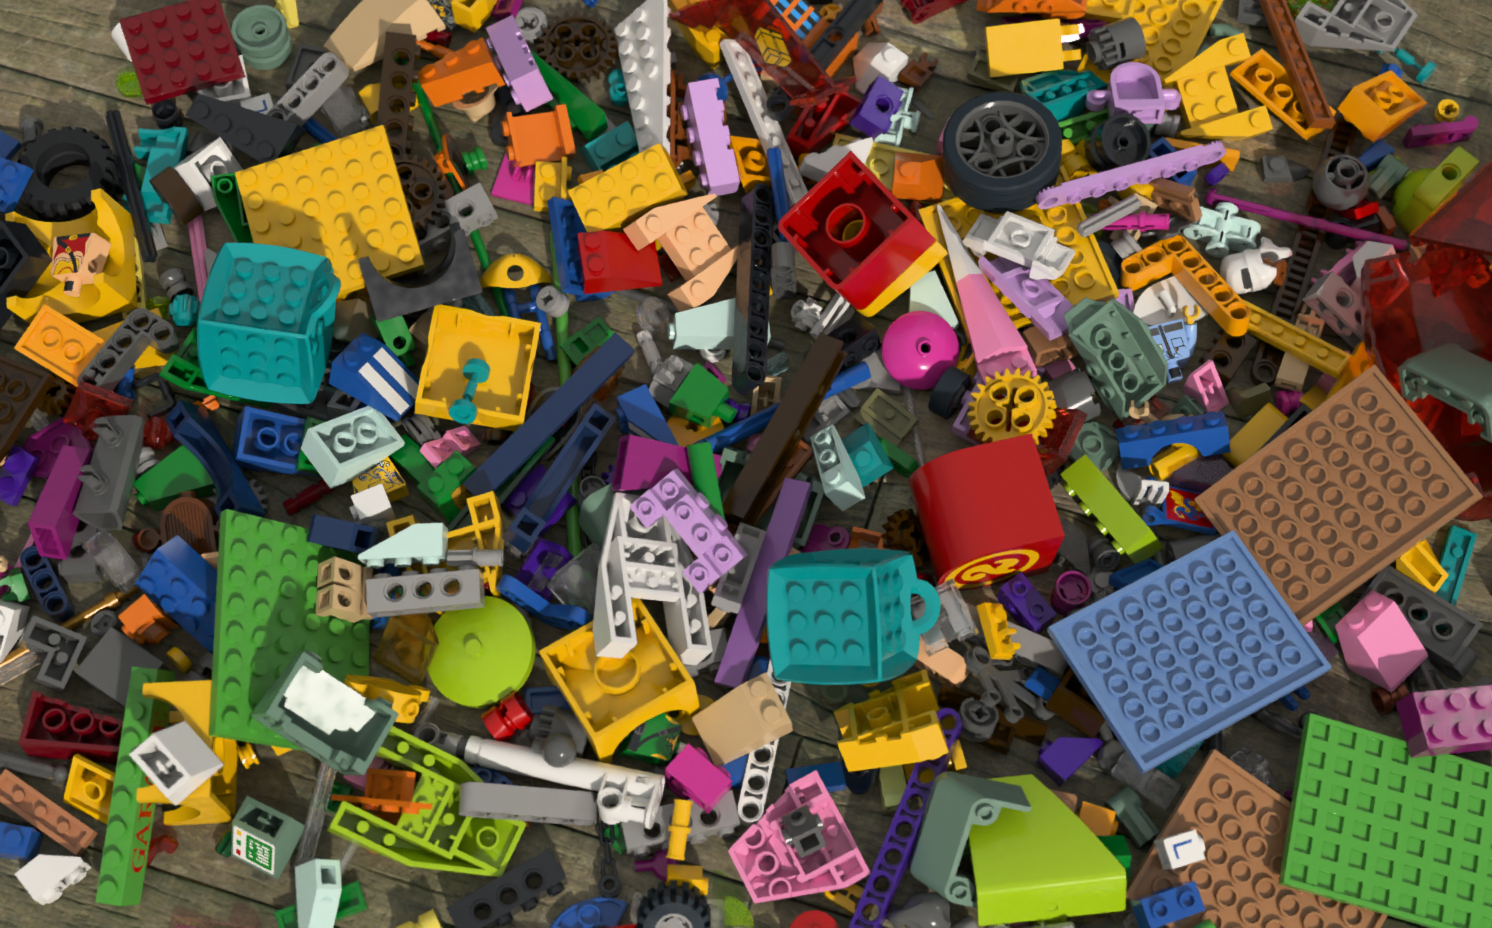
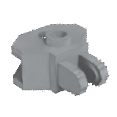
M675 354L666 358L662 365L658 364L655 367L651 376L653 381L649 387L653 399L664 405V410L669 412V401L694 367V365Z

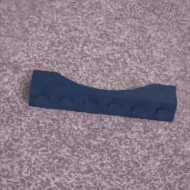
M179 400L167 415L165 421L173 436L195 455L210 475L216 488L217 503L214 510L219 519L221 512L226 509L263 518L266 515L265 511L207 410L204 407Z
M596 403L592 405L502 539L523 553H526L616 420L615 416Z

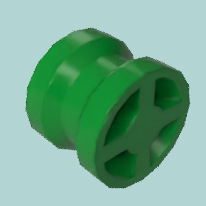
M479 145L475 146L472 151L460 152L463 165L469 176L474 175L477 170L481 169L484 171L488 169L486 158Z

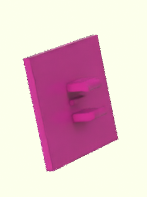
M505 153L491 196L534 206L535 165L526 167L515 166L513 168L512 161H508Z

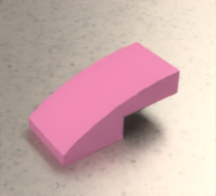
M461 426L446 431L441 439L424 443L420 452L436 469L456 450L465 457L478 449L481 443L466 426Z

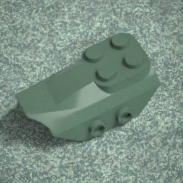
M1085 297L1064 313L1069 331L1068 336L1086 363V369L1092 376L1095 389L1106 407L1111 412L1116 413L1121 422L1130 416L1129 402L1131 400H1134V407L1139 408L1166 385L1168 362L1163 356L1162 348L1154 341L1148 325L1113 298L1103 302Z

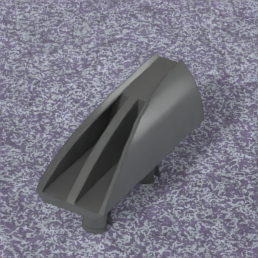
M137 415L106 416L96 419L94 423L98 428L92 429L98 434V438L89 465H84L79 469L83 476L77 477L83 483L72 514L83 522L103 531H121L139 466L144 436V420Z

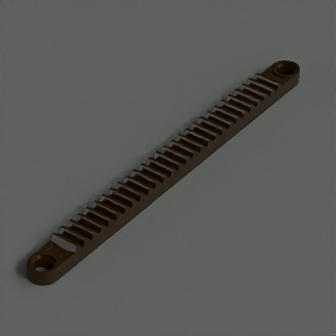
M1353 88L1344 91L1338 102L1337 108L1340 106V104L1343 102V100L1346 98V96L1350 93V91ZM1337 108L1334 115L1336 123L1328 131L1317 167L1326 158L1339 154H1350L1358 128L1353 123L1346 121L1343 114ZM1311 184L1301 215L1328 221L1332 209L1327 208L1317 200ZM1298 224L1290 247L1292 255L1287 257L1286 260L1287 273L1285 281L1281 286L1278 285L1269 312L1292 325H1295L1325 232L1324 230ZM1260 339L1250 370V379L1256 386L1266 382L1270 387L1276 380L1285 352ZM1265 368L1269 370L1271 377L1268 379L1261 378L1258 375V369Z

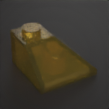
M423 613L390 616L373 659L409 683L421 686L439 645L431 618Z

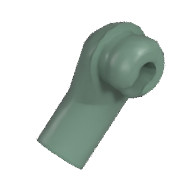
M1211 24L1208 30V36L1231 37L1242 33L1241 30L1229 24Z

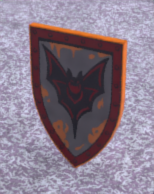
M449 133L443 134L442 143L444 149L439 151L434 156V159L442 173L453 172L464 191L470 188L460 153L452 135Z

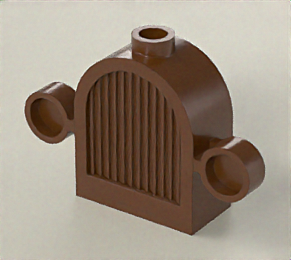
M196 491L180 492V498L173 500L164 509L160 519V530L157 528H144L138 535L139 545L146 550L158 549L161 545H164L178 535L201 556V554L219 552L220 519L214 510L215 504L213 502L197 497Z

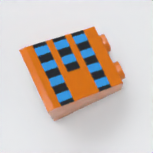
M766 0L754 13L753 35L758 26L767 28L770 22L783 27L794 54L790 65L795 67L830 24L806 0Z

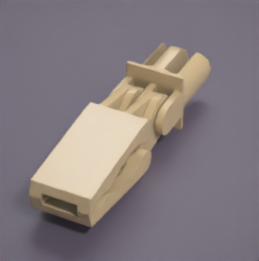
M1304 302L1295 326L1321 338L1325 320L1321 317L1318 318L1312 309L1310 315H1308L1309 306ZM1285 351L1276 377L1275 386L1301 393L1311 365Z

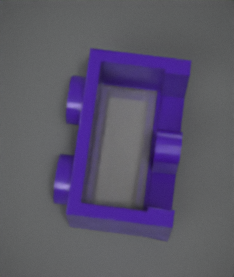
M539 537L514 578L550 603L576 558L561 545Z

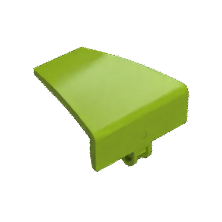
M1032 774L989 779L1021 786L1031 805L1030 812L1001 807L998 818L992 824H972L968 840L976 886L979 926L1034 921V925H1040L1041 922L1050 925L1067 922V917L1118 912L1126 909L1125 868L1096 835L1053 792Z

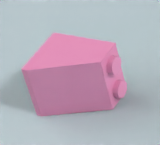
M1371 590L1335 625L1347 668L1391 693L1428 657L1427 651L1395 601L1374 590Z

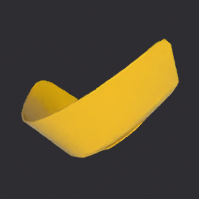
M512 253L495 260L484 272L480 285L481 288L489 286L522 288L542 282L552 283V278L536 260L527 255ZM512 265L520 266L524 272L522 279L519 281L510 280L507 276L508 268Z

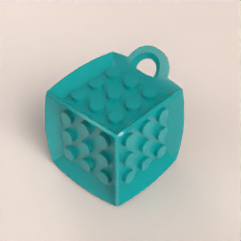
M224 243L221 246L205 284L197 324L198 359L201 373L208 389L231 396L264 402L310 404L314 401L328 363L335 320L336 298L341 287V281L334 275L329 258L276 245Z
M837 549L793 554L771 565L767 575L766 622L774 677L777 680L796 683L844 685L886 681L906 672L918 658L920 635L929 631L935 625L941 608L940 598L936 589L930 583L917 579L912 554L907 551L888 549ZM911 594H918L925 601L924 614L917 620H912Z

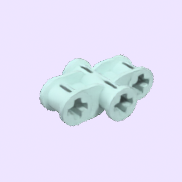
M898 87L904 91L900 99L903 102L902 106L890 118L893 123L885 135L881 133L875 138L874 142L900 147L904 128L911 129L913 133H916L921 111H908L914 88L905 89Z
M1221 202L1216 205L1215 211L1200 206L1202 217L1197 222L1192 221L1193 225L1183 230L1186 237L1207 242L1206 252L1209 255L1225 257L1228 255L1229 249L1243 252L1245 249H1256V235L1260 232L1261 226L1256 221L1236 217L1238 215V207L1232 203Z

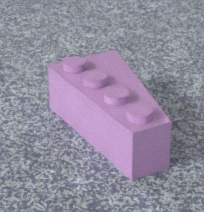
M718 78L688 83L684 103L680 105L682 120H686L688 128H686L687 139L689 143H693L694 147L692 152L693 162L695 166H699L701 173L699 174L700 187L705 189L706 195L715 193L716 196L736 193L740 183L734 151L732 148L728 149L727 147L730 145L728 125L723 126L722 124L724 122L723 111L725 109L723 99L717 100L716 93L720 87Z

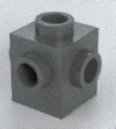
M807 805L781 817L785 826L781 833L788 847L794 845L800 858L827 846L821 830L825 829L818 813L812 815Z

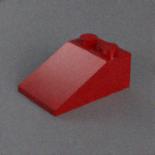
M611 231L578 233L577 250L584 294L662 286L655 240L637 251L627 234Z

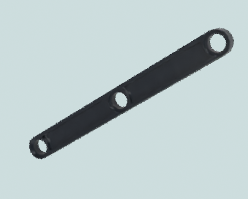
M850 0L767 100L766 108L769 118L781 121L789 116L883 0ZM834 34L842 36V39L837 42L829 40ZM776 104H782L785 106V108L779 112L771 110V108Z

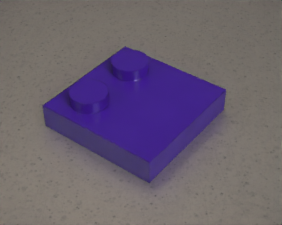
M541 464L525 478L504 504L515 516L518 515L546 474L547 470ZM568 491L538 534V539L577 503V500Z

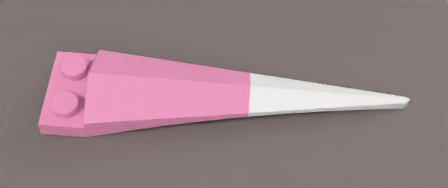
M937 205V213L952 265L976 368L983 385L987 384L986 376L994 380L995 371L1004 376L1006 368L1009 369L1010 374H1014L1016 369L1020 368L1021 375L1023 376L1028 370L1031 371L1032 377L1037 376V369L1028 352L1025 341L968 249L962 243L960 236L940 205Z

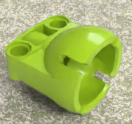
M1458 146L1437 168L1418 169L1404 177L1392 194V206H1394L1392 211L1396 223L1406 233L1419 239H1429L1432 234L1434 239H1440L1457 230L1467 214L1468 196L1463 184L1479 165L1480 161L1461 146Z

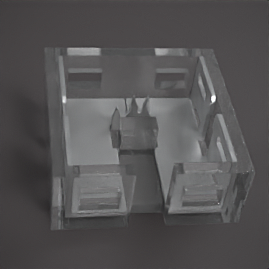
M954 579L934 587L940 598V614L935 625L929 631L920 635V641L929 657L949 648L948 642L958 639L961 642L980 633ZM920 595L911 598L912 620H917L925 611V601Z

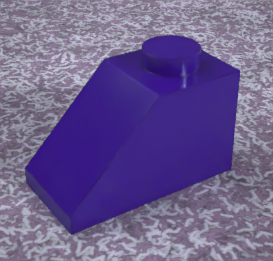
M1059 737L1053 744L1048 740L1037 751L1040 756L1036 764L1061 787L1099 749L1103 742L1099 738Z

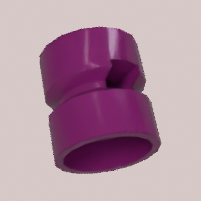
M1067 571L1061 574L1050 595V603L1053 609L1058 614L1064 615L1073 609L1085 606L1092 589L1089 579L1077 571Z

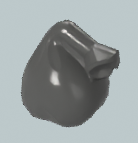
M937 892L916 893L905 900L903 908L899 905L891 904L886 919L891 921L895 928H900L905 925V928H951L949 900Z

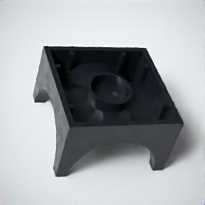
M459 222L449 224L450 244L442 262L432 271L421 276H399L389 280L375 269L369 256L358 258L377 322L482 293L464 229H461Z

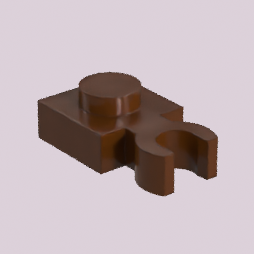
M927 52L921 54L919 62L913 59L901 71L898 77L899 81L908 87L914 88V91L917 93L931 79L939 61L935 59L932 63L927 62Z

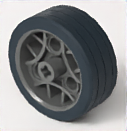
M991 92L968 100L955 110L943 132V172L947 184L952 192L964 203L978 210L990 213L1016 212L1037 204L1035 201L1036 194H1039V191L1043 192V189L1046 191L1047 187L1051 188V186H1054L1060 172L1062 133L1059 123L1048 108L1027 95L1015 92ZM964 147H978V149L975 151Z

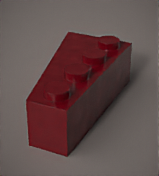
M33 690L18 744L28 756L73 760V756L78 754L92 762L117 764L124 721L107 715L102 716L92 712L90 709L79 708L67 704L66 701L58 698L53 699Z

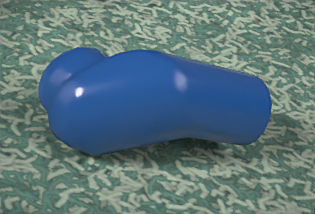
M134 364L118 383L116 396L120 401L127 404L132 403L136 397L135 391L132 390L135 372Z

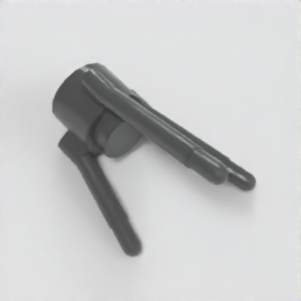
M1428 657L1407 677L1410 694L1417 692V682L1421 686L1428 685L1431 691L1437 690L1434 679L1442 690L1449 689L1439 675L1437 667L1432 666Z

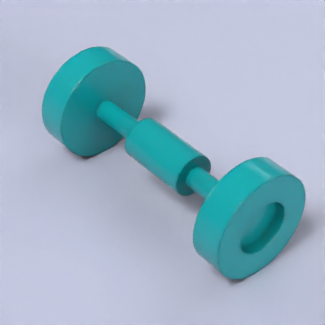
M1395 48L1393 51L1396 53L1395 57L1406 65H1412L1420 71L1415 79L1420 85L1430 77L1437 67V64L1430 61L1423 68L1415 62L1416 58L1402 48L1400 50Z
M472 358L464 364L462 372L469 381L466 384L462 396L463 399L454 400L449 409L450 417L458 423L469 424L476 418L477 407L470 401L474 398L477 383L487 381L491 371L490 366L481 359Z

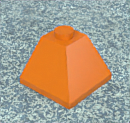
M895 151L891 193L900 199L941 203L944 179L943 156Z

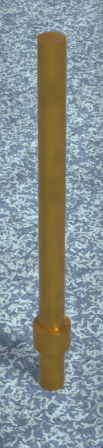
M134 581L117 592L111 591L103 596V600L62 622L59 626L73 630L92 619L98 612L108 610L109 608L113 610L122 605L121 601L139 592L140 589ZM19 647L8 653L2 663H0V671L33 652Z

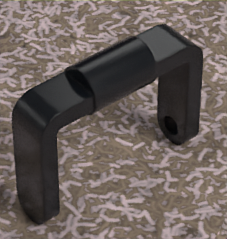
M158 372L132 384L134 389H140L158 380V386L162 395L169 403L150 412L147 415L148 420L157 419L171 412L176 405L173 400L175 395L169 382L164 381Z

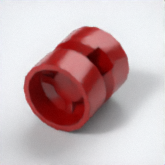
M515 691L500 701V707L494 705L481 715L486 728L497 741L507 742L516 735V729L523 730L533 721V713Z

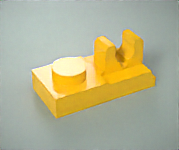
M984 602L976 606L991 659H1012V655L1015 654L1016 650L1020 649L1021 645L1011 641V635L1017 633L1015 628H1009L1007 614L1003 605Z

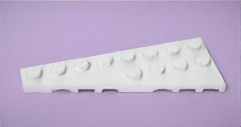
M646 0L614 29L640 153L660 143L667 149L670 155V142L666 138V133L670 126V118L667 117V105L670 104V97L667 96V85L670 84L671 52L667 48V42L671 36V29L667 27V17L671 15V8L667 7V0Z

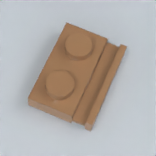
M1161 177L1153 179L1148 183L1154 186L1152 197L1154 203L1158 204L1157 210L1197 222L1202 217L1198 198L1193 195L1195 188Z

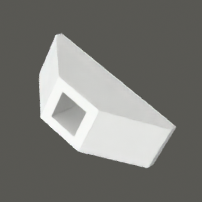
M872 137L867 139L857 138L842 147L835 145L824 153H811L804 158L799 172L801 175L819 182L850 151L865 164L874 141Z

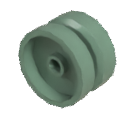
M268 5L251 6L241 11L234 19L231 30L239 54L243 56V60L248 66L257 70H270L279 67L288 60L292 53L293 42L285 18L276 8Z

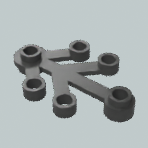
M982 647L970 648L965 652L964 661L967 668L978 675L985 692L981 695L982 701L988 707H994L1001 701L1002 695L1007 706L1004 710V716L1010 723L1018 722L1024 715L1014 695L1031 706L1033 715L1039 720H1049L1055 715V713L1045 707L1048 702L1042 697L1036 698L1015 683L1019 682L1021 685H1025L1033 673L1029 667H1023L1020 670L999 671L993 665H996L1001 670H1006L1012 665L1013 658L1010 660L991 659L990 654ZM990 678L995 680L1000 693L994 688Z

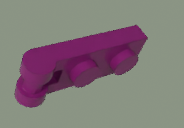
M1467 116L1463 121L1458 122L1442 121L1433 125L1417 124L1410 127L1403 139L1405 149L1465 142L1470 139L1478 127L1479 121L1474 116Z

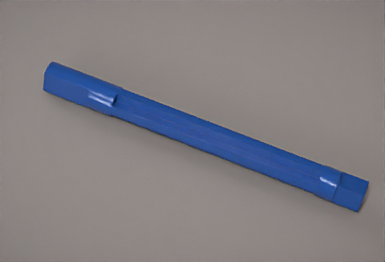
M862 361L838 373L823 400L871 378L868 364ZM780 402L695 443L710 442L712 452L715 454L725 447H729L766 429Z

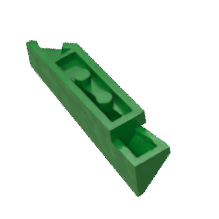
M530 49L553 97L552 100L544 104L552 112L556 105L566 104L571 130L575 132L579 129L590 143L608 128L605 112Z

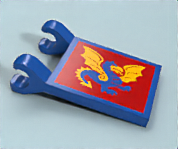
M1148 476V477L1145 478L1146 480H1156V481H1158V480H1157L1156 478H1154V477H1149V476ZM1169 485V492L1161 504V511L1157 507L1149 505L1145 509L1146 515L1142 516V520L1147 526L1164 524L1215 535L1217 532L1215 526L1194 500L1202 492ZM1147 487V490H1146L1144 496H1147L1148 490H1149V488H1151V487Z

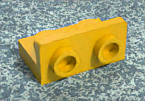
M562 157L561 163L536 161L534 211L549 212L547 201L552 197L571 201L568 193L570 189L566 188V182L571 181L572 166H567V157Z

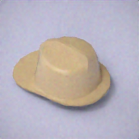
M495 83L484 87V92L478 94L475 90L464 93L463 99L452 102L453 106L456 109L463 110L471 121L477 122L494 109V92L498 85Z

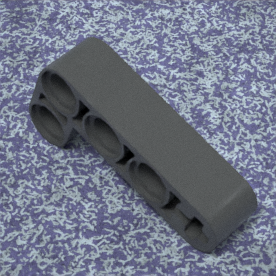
M138 308L133 310L79 375L77 384L84 396L93 403H99L106 399L148 346L164 354L176 351L180 345V340L173 326L147 309ZM148 322L145 326L139 327L142 323ZM169 335L166 339L160 340L163 336ZM126 343H131L128 347L122 348ZM114 363L112 367L106 368L109 364Z

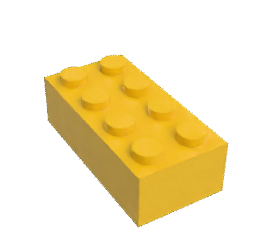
M660 143L568 191L587 232H617L650 210L671 204L688 195L667 149Z

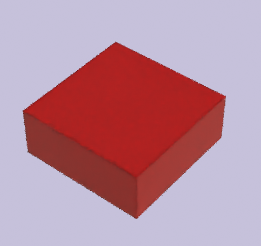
M1363 201L1355 207L1342 211L1344 218L1358 220L1379 212L1377 201Z

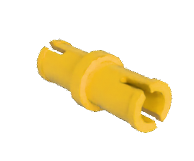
M674 799L672 823L668 825L670 838L666 858L685 860L687 834L691 832V828L688 826L693 801Z

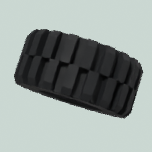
M65 126L61 130H56V128L50 129L43 136L39 134L35 137L36 141L32 144L30 142L24 148L25 153H21L17 160L18 163L34 170L22 196L35 215L46 222L72 221L90 214L96 207L91 200L92 190L101 188L116 202L118 201L116 194L120 195L122 191V179L113 152L104 139H101L93 131L87 132L86 128L76 127L74 130L71 126ZM72 165L90 167L87 176L78 185L62 190L49 188L51 180L60 170Z

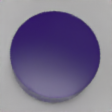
M1221 163L1212 169L1204 177V180L1209 186H1214L1228 175L1230 169L1224 163Z

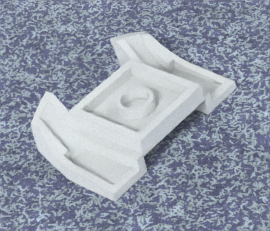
M1008 211L1004 216H1000L998 220L981 213L962 241L979 258L983 257L988 251L1031 268L1029 278L1035 280H1055L1063 275L1076 250L1057 243L1058 238L1053 236L1054 229Z

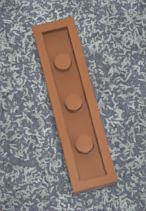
M7 769L0 775V802L80 857L98 833Z

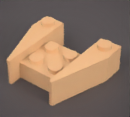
M715 193L656 207L623 229L637 251L658 239L686 281L667 294L679 312L697 308L714 296L738 259V244L732 248L729 247L703 208L705 204L717 197Z

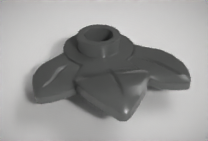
M1170 215L1169 230H1146V232L1141 233V236L1157 235V239L1160 240L1170 239L1177 236L1181 229L1191 227L1193 223L1192 221L1178 220L1177 215Z

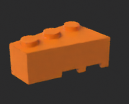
M483 37L470 41L465 47L456 52L446 54L443 59L434 64L424 66L418 73L420 84L434 107L463 99V94L474 90L477 94L484 92V87L495 83L498 87L506 85L499 66Z

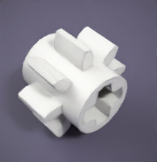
M808 297L806 302L798 300L791 309V316L793 318L791 321L795 323L797 328L806 331L808 327L812 329L816 322L820 320L822 307L818 305L819 302Z

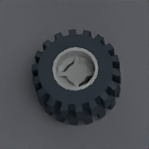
M670 880V886L661 882L658 883L657 890L652 887L648 890L647 896L643 895L640 906H638L637 928H711L710 905L707 904L705 895H700V889L696 886L692 890L689 889L688 882L683 881L682 886H677V880Z

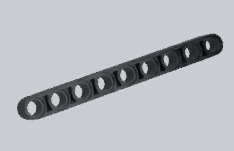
M763 183L756 184L741 198L731 381L734 389L744 395L749 394L765 381L767 370L774 198L772 190Z

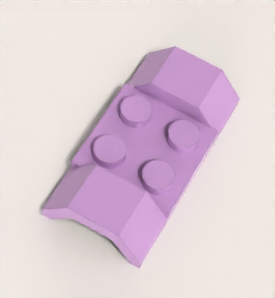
M984 256L980 257L978 260L979 269L1001 290L1003 295L1012 301L1022 314L1028 319L1031 318L1032 323L1049 341L1068 332L1064 313L1071 309L1073 305L1047 279L1029 278L1031 268L1001 256L991 261H988Z

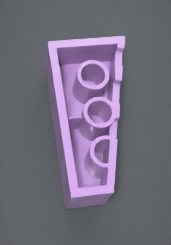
M513 15L487 27L486 30L490 38L486 39L492 53L497 52L498 54L494 58L500 70H505V73L502 75L508 87L512 86L514 89L510 92L517 105L521 103L525 111L528 112L552 100L553 97Z

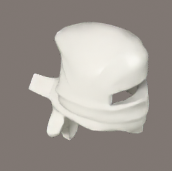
M1262 237L1259 248L1245 249L1243 252L1224 257L1219 274L1237 294L1261 291L1268 288L1277 275V269L1264 264L1262 259L1270 258L1272 261L1277 262L1281 258L1290 257L1292 250L1287 247H1278L1270 239Z

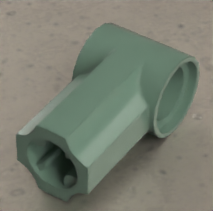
M1389 153L1370 177L1369 189L1364 198L1368 201H1377L1378 203L1393 185L1397 186L1410 168Z
M1126 786L1104 802L1106 809L1116 812L1114 821L1121 823L1138 848L1160 833L1142 809L1140 798L1129 786Z

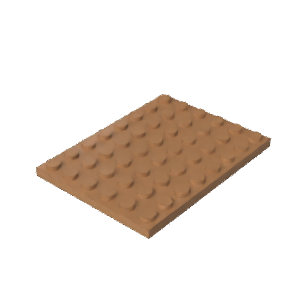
M1374 364L1194 500L1221 536L1233 530L1237 533L1299 622L1304 626L1483 498V496Z
M1215 749L1210 750L1156 838L1158 840L1184 831L1196 830L1197 834L1202 837L1205 845V851L1203 852L1205 859L1178 868L1163 870L1155 844L1153 843L1126 888V899L1130 902V900L1183 881H1195L1205 910L1164 925L1166 928H1191L1208 918L1212 920L1216 928H1381L1388 916L1278 884L1291 802Z

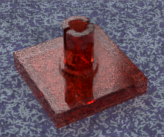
M80 380L63 422L82 429L81 434L84 438L94 440L98 436L92 429L98 428L94 421L100 417L128 415L133 400Z

